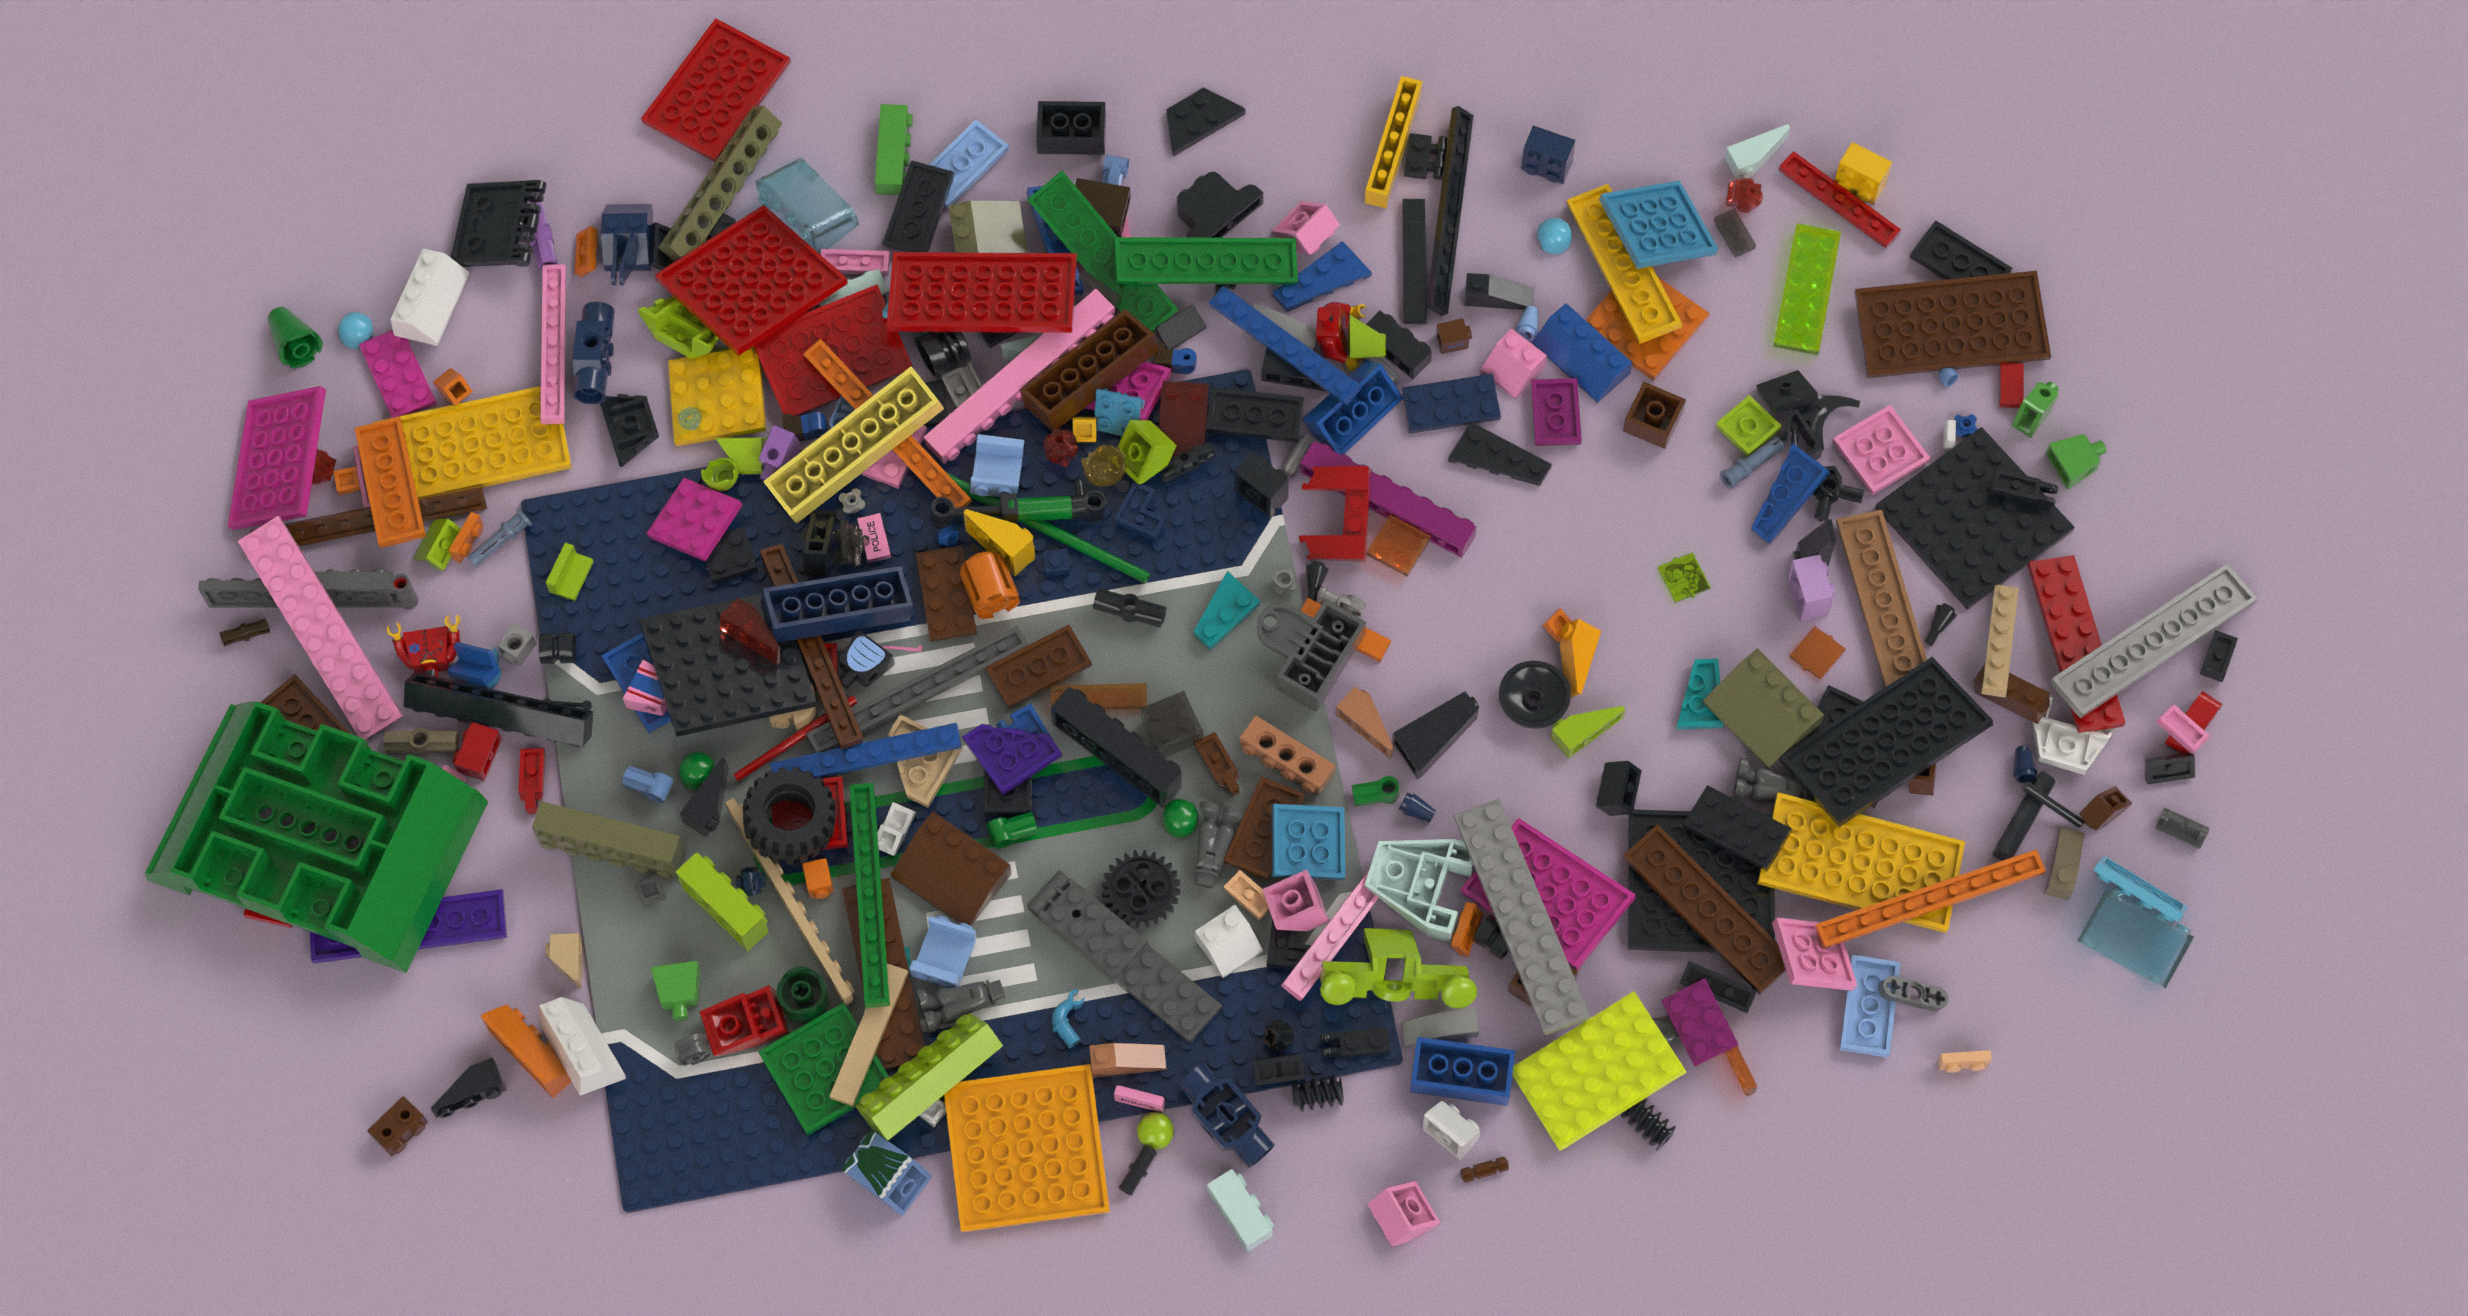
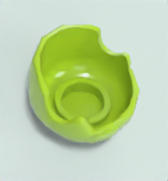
M718 458L708 462L707 468L701 470V476L708 487L722 492L733 487L739 477V470L737 465L729 458Z
M1151 1112L1144 1115L1138 1123L1137 1136L1141 1144L1153 1150H1160L1167 1147L1173 1140L1174 1126L1168 1116L1159 1112Z

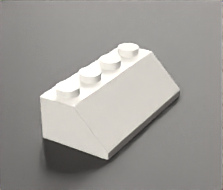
M423 248L390 319L394 336L438 346L470 275L469 272L445 253Z
M561 997L539 1005V1025L580 1096L626 1078L583 1003Z

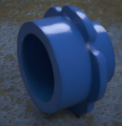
M953 525L940 529L938 532V542L941 546L952 547L959 538V532L955 530Z

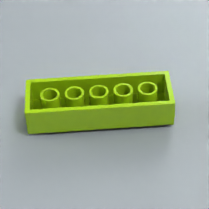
M971 1013L963 1015L952 1028L941 1032L937 1036V1040L930 1046L923 1047L914 1059L902 1064L897 1073L892 1077L885 1078L875 1091L864 1095L860 1099V1103L855 1107L871 1129L888 1141L1003 1045L986 1022Z

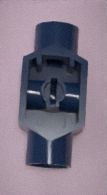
M589 302L585 304L582 310V319L577 321L572 357L574 373L573 397L584 404H599L605 400L607 378L611 376L612 372L609 358L613 357L614 345L610 341L613 334L615 310L611 305L604 302Z
M1201 1063L1179 1082L1178 1087L1194 1104L1191 1115L1223 1152L1234 1150L1248 1168H1251L1275 1147V1144L1259 1127L1262 1115L1230 1078L1218 1080L1205 1063Z

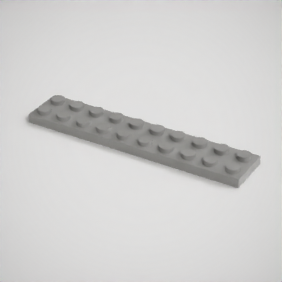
M2225 564L2053 677L2049 683L2079 718H2082L2253 605L2258 598L2230 566Z
M1500 799L1454 814L1456 825L1544 1036L1589 1020L1591 1017Z

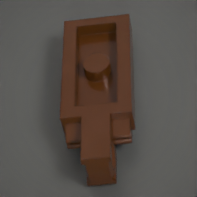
M1216 732L1195 741L1194 746L1216 784L1220 788L1225 786L1231 797L1239 794L1240 787L1236 780L1240 779L1238 770Z

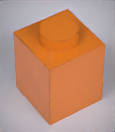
M451 368L433 381V384L443 398L455 406L473 392L462 375Z
M826 858L802 864L810 898L823 899L828 897L829 894L834 893Z

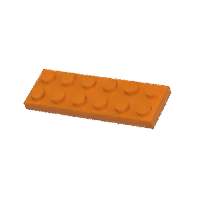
M396 417L355 427L379 547L384 548L426 537L401 418Z

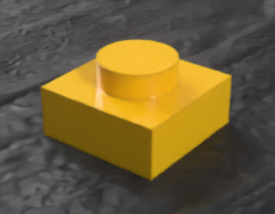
M1073 417V442H1096V417Z

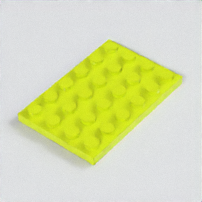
M1633 991L1513 1066L1512 1076L1559 1151H1562L1687 1072L1637 994Z

